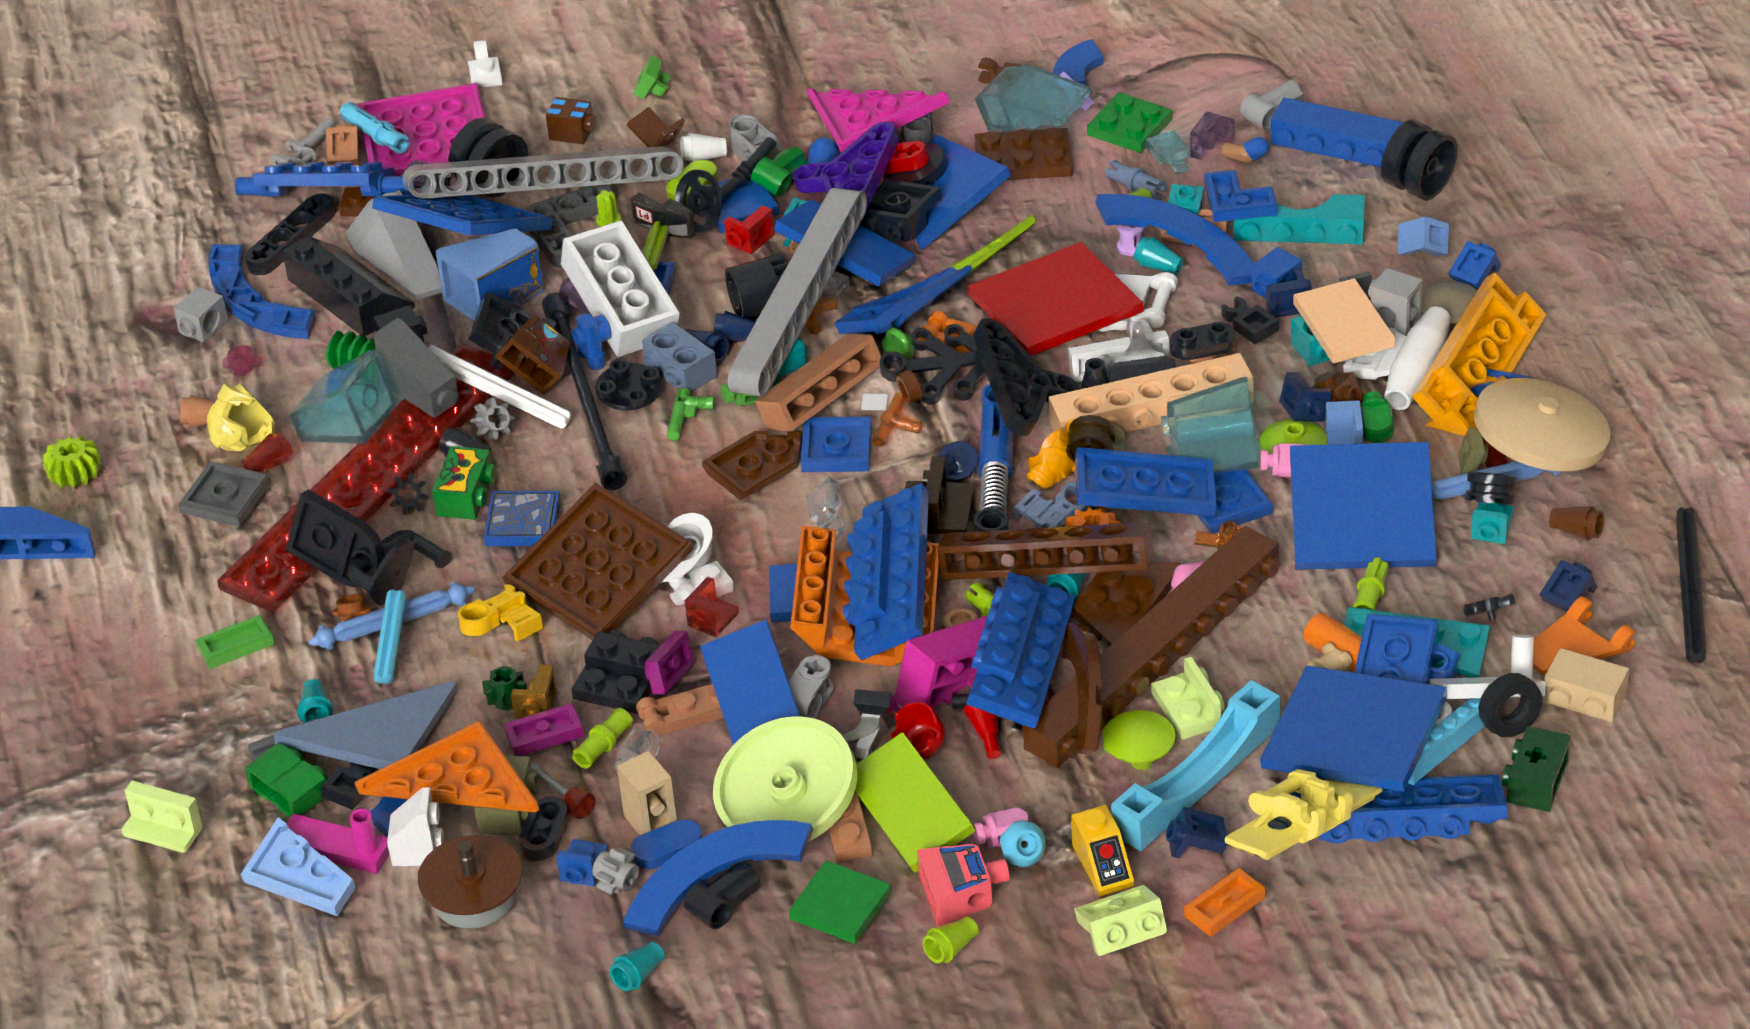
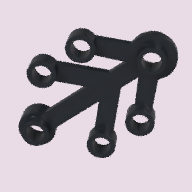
M951 324L945 328V343L931 336L930 331L925 328H918L913 331L911 335L913 348L918 351L928 349L938 356L906 360L901 353L892 351L885 353L880 358V373L883 378L890 382H896L897 374L906 369H910L913 373L940 370L930 382L923 384L921 387L923 395L921 400L928 405H934L939 402L941 390L962 367L974 365L964 378H959L954 382V396L961 401L972 398L974 386L986 373L973 336L964 332L963 328L958 324ZM953 333H956V334H958L959 336H958V337H950L949 335H950V334H953ZM921 337L926 338L925 341H917L916 339ZM962 345L971 352L959 353L951 347ZM966 387L968 390L960 391L959 388ZM928 391H933V392H935L936 394H934V395H927V394H925V393L928 392Z

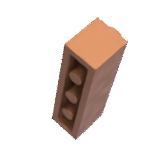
M846 334L771 388L765 396L756 399L755 403L767 430L793 431L880 367L881 355L872 335Z

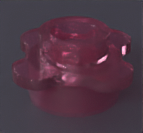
M238 345L231 348L227 353V357L222 361L223 367L233 370L236 376H243L251 372L253 367H258L262 363L261 357L254 356L253 349L247 345Z

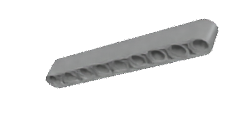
M659 146L419 164L407 168L403 174L402 181L405 188L413 196L425 199L670 180L681 174L684 164L682 158L668 147ZM666 156H671L672 163L670 167L661 170L660 163L662 159ZM641 158L642 164L640 169L630 172L631 162L634 159ZM604 161H611L609 172L603 175L600 174V165ZM574 163H580V172L576 176L569 177L568 170L570 166ZM549 165V175L544 179H538V170L542 166ZM512 168H519L517 179L511 182L507 181L508 171ZM482 170H488L487 180L484 183L476 184L475 177L477 173ZM452 172L457 173L455 184L445 186L444 178L446 175ZM418 175H426L425 185L418 189L413 188L414 178Z
M831 188L730 368L728 375V388L730 392L760 397L768 393L864 217L867 207L865 192L841 188Z

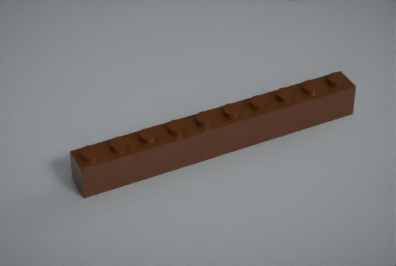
M1244 526L1100 654L1102 688L1096 704L1102 707L1100 732L1112 718L1123 713L1125 707L1137 696H1142L1151 683L1159 676H1164L1180 657L1186 656L1201 638L1208 636L1222 619L1230 616L1247 597H1251L1268 578H1272L1277 573L1280 567L1278 542ZM1076 677L1043 705L1035 729L1023 725L1024 750L1056 768H1059L1065 761L1077 754L1075 753L1078 728V685Z

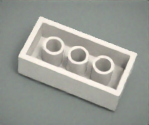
M622 220L563 239L561 265L591 315L595 317L601 314L607 320L611 330V339L607 341L617 357L643 349L642 340L669 323L673 322L678 325V310Z

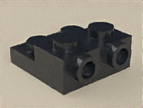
M886 179L877 187L859 225L880 236L888 237L894 242L900 240L912 241L928 225L926 213L942 199L941 189L936 186Z
M611 630L609 633L598 631L584 654L585 666L571 689L573 699L614 709L622 708L627 712L638 714L636 704L641 699L648 697L652 691L650 681L647 680L645 675V662L661 645L650 637H644L641 641L627 638L619 630Z

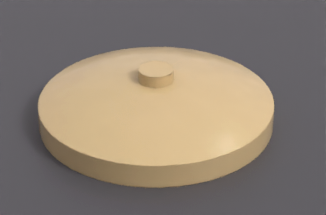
M1510 378L1494 382L1480 393L1474 410L1475 425L1483 438L1491 446L1513 460L1539 469L1577 471L1591 467L1602 459L1610 441L1609 424L1594 404L1578 393L1548 381L1531 378Z

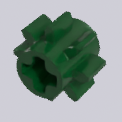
M498 667L490 671V680L482 681L484 695H486L489 706L494 704L500 710L513 709L511 700L512 690L527 689V684L524 682L522 671L516 673L511 667Z

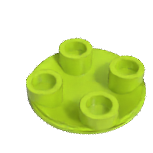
M1146 710L1127 711L1115 716L1107 723L1102 735L1103 748L1107 753L1121 761L1131 763L1138 770L1150 768L1153 761L1164 757L1175 745V730L1169 720L1158 713Z

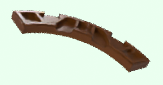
M1068 623L1062 659L1072 662L1078 685V728L1075 753L1088 755L1099 748L1102 707L1096 704L1102 688L1101 657L1096 637L1090 633L1089 627Z

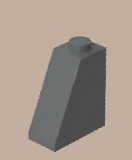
M397 318L373 334L381 380L384 386L433 418L459 402L455 376L402 319Z

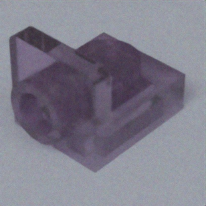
M1206 111L1190 132V157L1202 160L1209 149H1214L1216 143L1222 145L1225 142L1234 143L1235 120Z

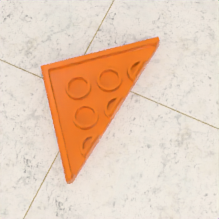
M480 721L354 782L358 793L362 795L409 799L421 788L430 787L432 802L533 813L539 811L536 799Z

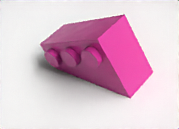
M987 616L907 640L894 696L896 702L904 707L908 703L922 701L934 708L942 702L949 705L952 703V695L968 685L972 687L977 669L972 668L971 664L978 648V642Z

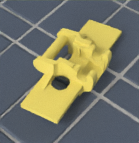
M1296 769L1289 773L1286 780L1266 791H1256L1249 796L1250 808L1262 816L1227 835L1225 843L1231 845L1234 849H1243L1248 854H1257L1262 859L1268 860L1296 843L1304 844L1350 819L1351 812L1374 800L1375 796L1382 792V788L1329 779L1321 780L1316 777L1314 772ZM1293 792L1300 793V794H1301V800H1300V798L1295 797V796H1292V795H1289V794H1291V793H1293Z

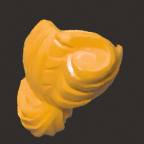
M1076 418L1071 419L1066 424L1065 431L1059 428L1044 440L1039 454L1028 458L1029 471L1027 472L1028 481H1034L1042 490H1046L1055 485V483L1068 478L1071 471L1075 472V462L1068 457L1066 448L1069 425Z

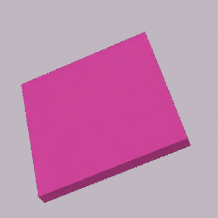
M477 83L357 104L359 108L375 116L380 121H388L394 126L396 131L409 138L407 140L410 142L408 149L404 153L398 154L387 146L376 144L371 136L362 132L368 162H382V167H394V176H403L405 170L413 165L448 162L450 147L458 132L472 120L485 117Z

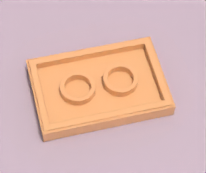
M1355 278L1293 295V304L1332 363L1395 347L1394 335Z

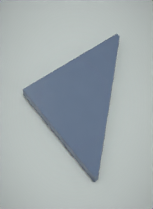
M450 681L281 729L274 733V743L382 769L419 751L457 693V682Z

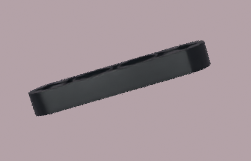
M323 193L310 196L252 246L245 256L249 272L257 276L271 273L284 262L282 250L307 236L312 237L335 216L332 197ZM299 224H307L302 227H294ZM287 241L284 244L275 245L277 242Z

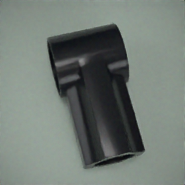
M747 862L737 863L712 883L698 882L690 888L684 899V908L713 930L719 929L729 921L735 906L761 888L760 878L755 873L753 867Z

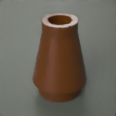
M1594 506L1553 508L1549 517L1550 528L1559 529L1590 541L1592 538L1598 539L1601 536L1604 526V514L1602 511L1596 510Z

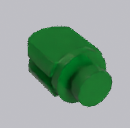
M1379 392L1365 394L1360 405L1363 436L1372 443L1385 442L1392 438L1394 432L1391 405Z

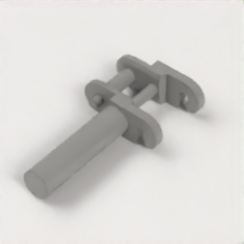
M331 118L324 119L302 142L289 139L285 143V147L288 151L293 149L295 154L293 156L274 154L270 158L272 165H277L281 162H296V165H306L309 161H316L318 155L313 148L326 136V128L335 127L334 121Z

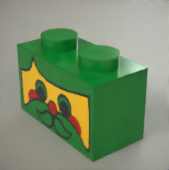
M457 446L450 447L432 490L436 516L476 520L480 507L486 505L489 485L494 484L496 480L497 468L495 464H492L490 450Z

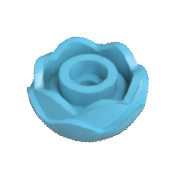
M1018 820L1013 822L1000 838L1004 859L1009 864L1019 867H1029L1036 864L1042 858L1046 849V839L1041 828L1035 823ZM1026 841L1027 845L1023 848L1021 843Z

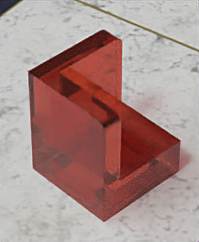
M706 577L684 600L687 625L715 638L739 614L737 606L717 598L715 580L711 577Z

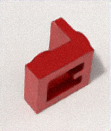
M763 205L743 222L732 217L724 220L727 244L751 255L775 235L773 211Z

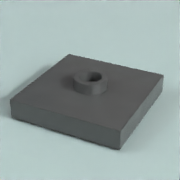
M210 461L178 504L180 513L240 527L270 486V476Z

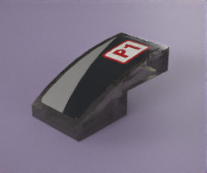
M641 192L630 198L633 223L650 230L654 222L660 221L661 225L668 226V236L690 239L696 236L693 210L671 198L660 204Z

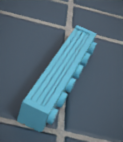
M1469 698V700L1432 729L1408 782L1409 784L1414 785L1417 783L1418 780L1485 727L1479 718L1478 711L1481 698Z

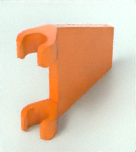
M1581 596L1575 600L1566 614L1534 638L1533 669L1542 675H1546L1560 648L1596 659L1629 652L1635 647L1636 642L1631 637L1635 635L1636 631L1627 625H1623L1616 631L1611 640L1607 641L1583 625L1593 616L1592 611L1588 609L1593 604L1592 601Z

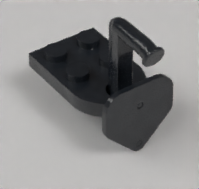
M309 489L300 494L285 551L343 585L363 588L367 591L373 602L379 606L385 603L389 590L398 591L402 588L414 550L434 561L437 568H444L452 559L450 551L443 550L412 530H399L381 540L369 524Z

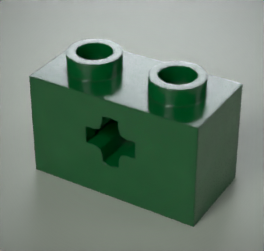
M1527 726L1522 740L1516 739L1512 751L1513 764H1507L1504 769L1502 786L1507 787L1506 802L1542 811H1551L1569 763L1571 735Z

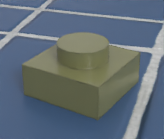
M1469 427L1459 448L1458 457L1461 475L1477 471L1479 465H1484L1487 459L1488 446L1484 444L1483 436L1478 429Z

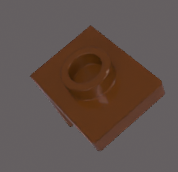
M647 107L629 120L627 126L647 147H665L676 139L685 120L681 118L668 127L650 107Z

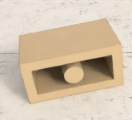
M1560 648L1545 675L1544 681L1546 685L1543 702L1613 722L1627 695L1629 668Z
M650 751L617 765L624 817L639 835L677 821L671 776Z

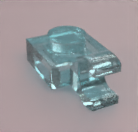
M1175 130L1162 132L1156 136L1146 138V149L1159 165L1168 162L1176 174L1189 171V167L1184 161V158L1188 157V146Z

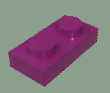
M674 631L645 662V675L647 680L650 681L653 694H666L695 663L687 631Z
M572 703L503 724L505 735L515 756L526 755L584 737L583 726Z

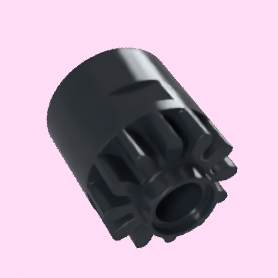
M779 253L725 269L726 288L736 315L747 319H754L760 316L788 265L787 262L785 263L783 255Z

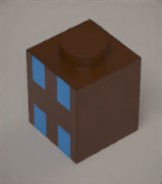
M555 97L546 113L549 140L584 145L589 134L593 133L596 127V116L592 114L591 101Z

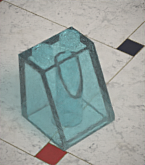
M369 350L321 376L289 416L301 442L366 444L398 403L376 350Z
M1241 377L1167 402V415L1161 416L1163 435L1170 436L1172 445L1166 446L1167 455L1213 459L1214 473L1259 468L1257 438L1247 377Z

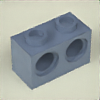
M673 322L642 340L643 362L645 366L656 367L659 370L660 376L672 387L678 389L680 387L682 389L688 388L690 392H693L717 377L715 352Z

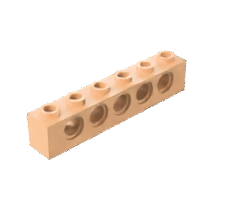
M1241 353L1049 396V422L1053 431L1059 428L1065 431L1066 424L1071 419L1093 415L1107 419L1112 424L1122 428L1124 433L1254 403L1253 376Z

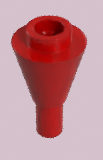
M966 704L963 712L980 739L983 740L987 757L989 759L998 758L1001 755L997 739L998 716Z

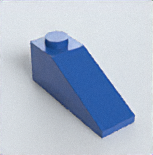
M29 506L0 507V559L95 558L96 552L90 528Z

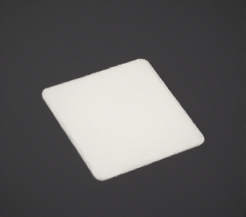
M864 393L861 410H886L888 394Z

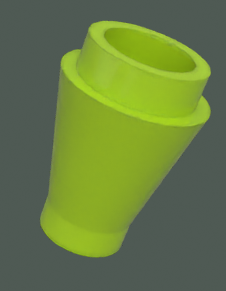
M968 916L955 922L931 928L922 941L924 952L934 963H949L973 938L978 936L979 929L976 922Z

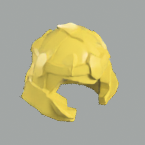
M224 383L217 395L218 399L211 406L207 415V430L212 444L217 448L220 447L227 451L241 452L275 436L276 421L240 383L237 385Z

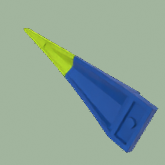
M1034 215L1027 217L985 247L954 265L902 290L855 306L834 323L839 334H864L872 331L875 334L886 333L888 329L893 327L897 329L902 328L1035 224L1037 221Z

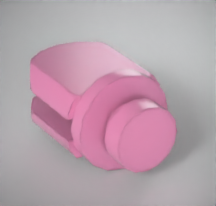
M1306 444L1273 445L1272 454H1268V450H1260V470H1267L1268 467H1272V476L1291 478L1290 446Z
M1015 807L983 816L982 823L972 824L976 830L972 833L976 845L987 842L990 848L1001 847L1000 838L1003 832L1015 821H1028L1027 812Z

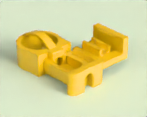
M509 584L504 585L505 591L485 601L477 599L472 603L462 606L457 612L460 631L467 636L484 635L498 627L501 620L502 623L508 622V626L514 631V638L517 642L543 629L540 613L526 605L525 594L521 591L516 592L515 587Z

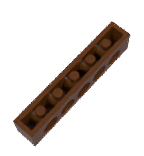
M1151 522L945 533L937 547L941 580L1007 577L1009 572L1016 575L1036 576L1148 570L1155 555Z

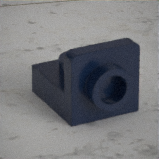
M1300 268L1293 269V281L1266 285L1267 312L1274 317L1300 314L1293 304V295L1312 290L1310 280L1304 278Z
M1286 372L1279 402L1294 421L1322 422L1325 420L1326 402H1330L1332 393L1329 389H1312L1299 372Z
M1561 560L1539 595L1543 601L1567 612L1575 600L1581 596L1584 597L1587 591L1594 593L1597 585L1589 568L1578 562H1574L1572 565Z
M1183 807L1176 819L1170 821L1166 830V840L1170 845L1171 856L1175 858H1180L1188 845L1221 854L1228 845L1225 843L1227 835L1224 817Z

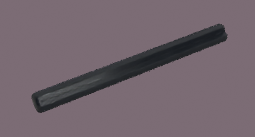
M1680 507L1676 511L1686 659L1690 663H1702L1706 659V642L1696 511L1691 507L1686 509Z

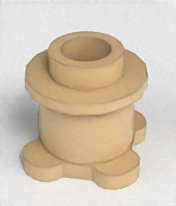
M1326 643L1322 646L1324 655L1307 663V666L1351 672L1350 664L1352 663V658L1347 652H1341L1333 644Z

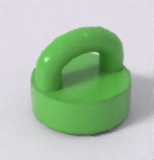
M894 327L888 329L886 337L882 341L883 355L894 351L901 353L906 360L911 359L915 354L911 335L903 333Z

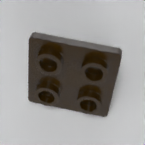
M932 456L930 469L923 471L922 481H907L905 488H911L922 483L929 491L927 533L967 532L974 485L972 483L947 482L945 457Z

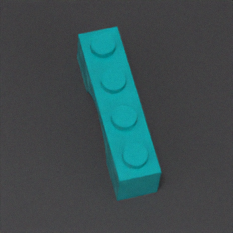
M1333 194L1322 205L1310 209H1291L1277 203L1278 215L1234 220V241L1363 245L1365 195Z

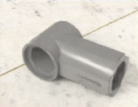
M1290 79L1263 96L1258 93L1249 94L1240 106V115L1260 129L1270 131L1271 118L1283 97L1303 101L1304 94L1300 90L1298 83Z

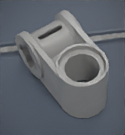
M739 114L730 120L731 149L744 161L750 158L767 137H771L777 143L776 147L767 157L771 159L782 152V147L777 137L761 125L752 115Z
M812 655L804 658L788 680L801 717L817 719L821 709L833 695V682L828 677L831 672L830 662L823 656Z

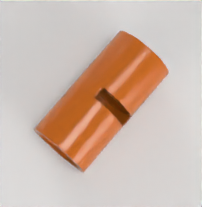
M1324 612L1316 614L1308 622L1304 630V642L1324 654L1322 646L1326 643L1333 644L1341 652H1347L1352 658L1350 671L1354 673L1362 636Z

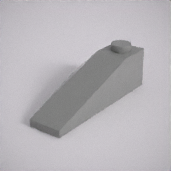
M399 190L393 193H386L382 196L402 195V193ZM370 199L345 233L346 240L355 256L362 261L366 259L371 262L374 270L380 274L386 273L393 278L396 286L416 300L442 293L439 269L417 221L372 209L373 199Z

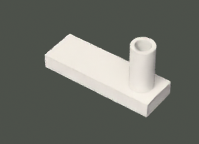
M1136 320L1140 321L1143 325L1149 345L1154 350L1162 352L1164 356L1170 358L1169 339L1166 331L1153 332L1146 320ZM1129 337L1068 348L1071 378L1076 382H1082L1085 362L1091 358L1102 359L1105 362L1107 373L1114 360L1121 357L1128 349L1130 344Z
M1512 635L1511 673H1520L1536 683L1542 696H1545L1546 682L1533 677L1534 636ZM1498 677L1430 679L1429 684L1447 687V699L1481 698L1488 685ZM1515 694V695H1513V696H1511V697H1521V696H1520L1519 694Z

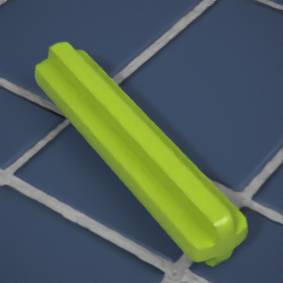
M660 221L654 222L653 227L650 228L642 252L653 272L658 267L669 232L668 226L661 225Z

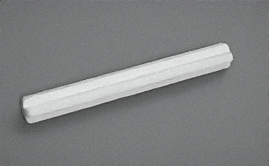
M434 345L428 347L452 372L455 378L560 429H565L569 424L572 414L569 410Z

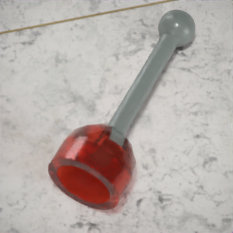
M531 764L532 772H537L538 778L564 796L563 801L566 803L570 815L576 819H583L593 811L596 800L592 793L582 787H573L567 790L545 774L539 764Z

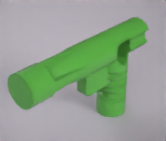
M680 387L677 391L668 426L667 438L678 440L684 417H695L697 409L714 410L715 397H692L688 388L682 389Z

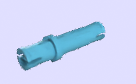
M352 102L345 103L341 107L340 114H343L340 116L341 119L353 126H357L359 130L371 136L376 144L387 146L398 154L404 153L408 149L410 142L407 140L409 138L396 131L394 126L388 121H380Z

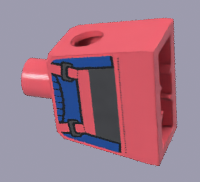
M975 844L917 850L919 877L937 926L989 908L993 904L991 885L1010 881L1006 860L1001 859L984 863L980 849Z

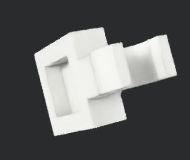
M485 40L474 41L476 60L468 61L471 84L477 83L478 89L502 85L498 57L488 58Z
M718 561L693 569L686 574V577L683 576L669 581L670 586L675 591L670 594V598L675 605H683L696 597L703 603L733 592V580Z

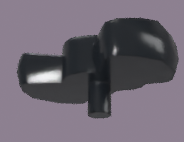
M1511 593L1502 598L1493 597L1476 603L1464 604L1463 611L1466 617L1487 612L1489 621L1496 620L1495 610L1516 605V600Z

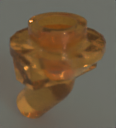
M1226 521L1221 525L1219 534L1196 531L1194 544L1214 547L1219 550L1241 528L1233 521Z

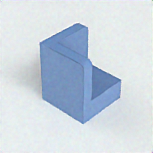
M1426 216L1400 223L1398 225L1397 253L1403 256L1416 252H1423L1437 257L1448 255L1449 223Z
M1360 401L1326 402L1325 429L1328 445L1363 444Z

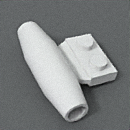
M1430 307L1409 330L1407 336L1397 332L1396 328H1389L1395 337V347L1346 360L1343 365L1344 373L1353 372L1356 378L1372 380L1389 375L1384 399L1388 401L1393 409H1407L1414 401L1412 398L1413 393L1447 340L1451 323L1450 314L1441 307Z

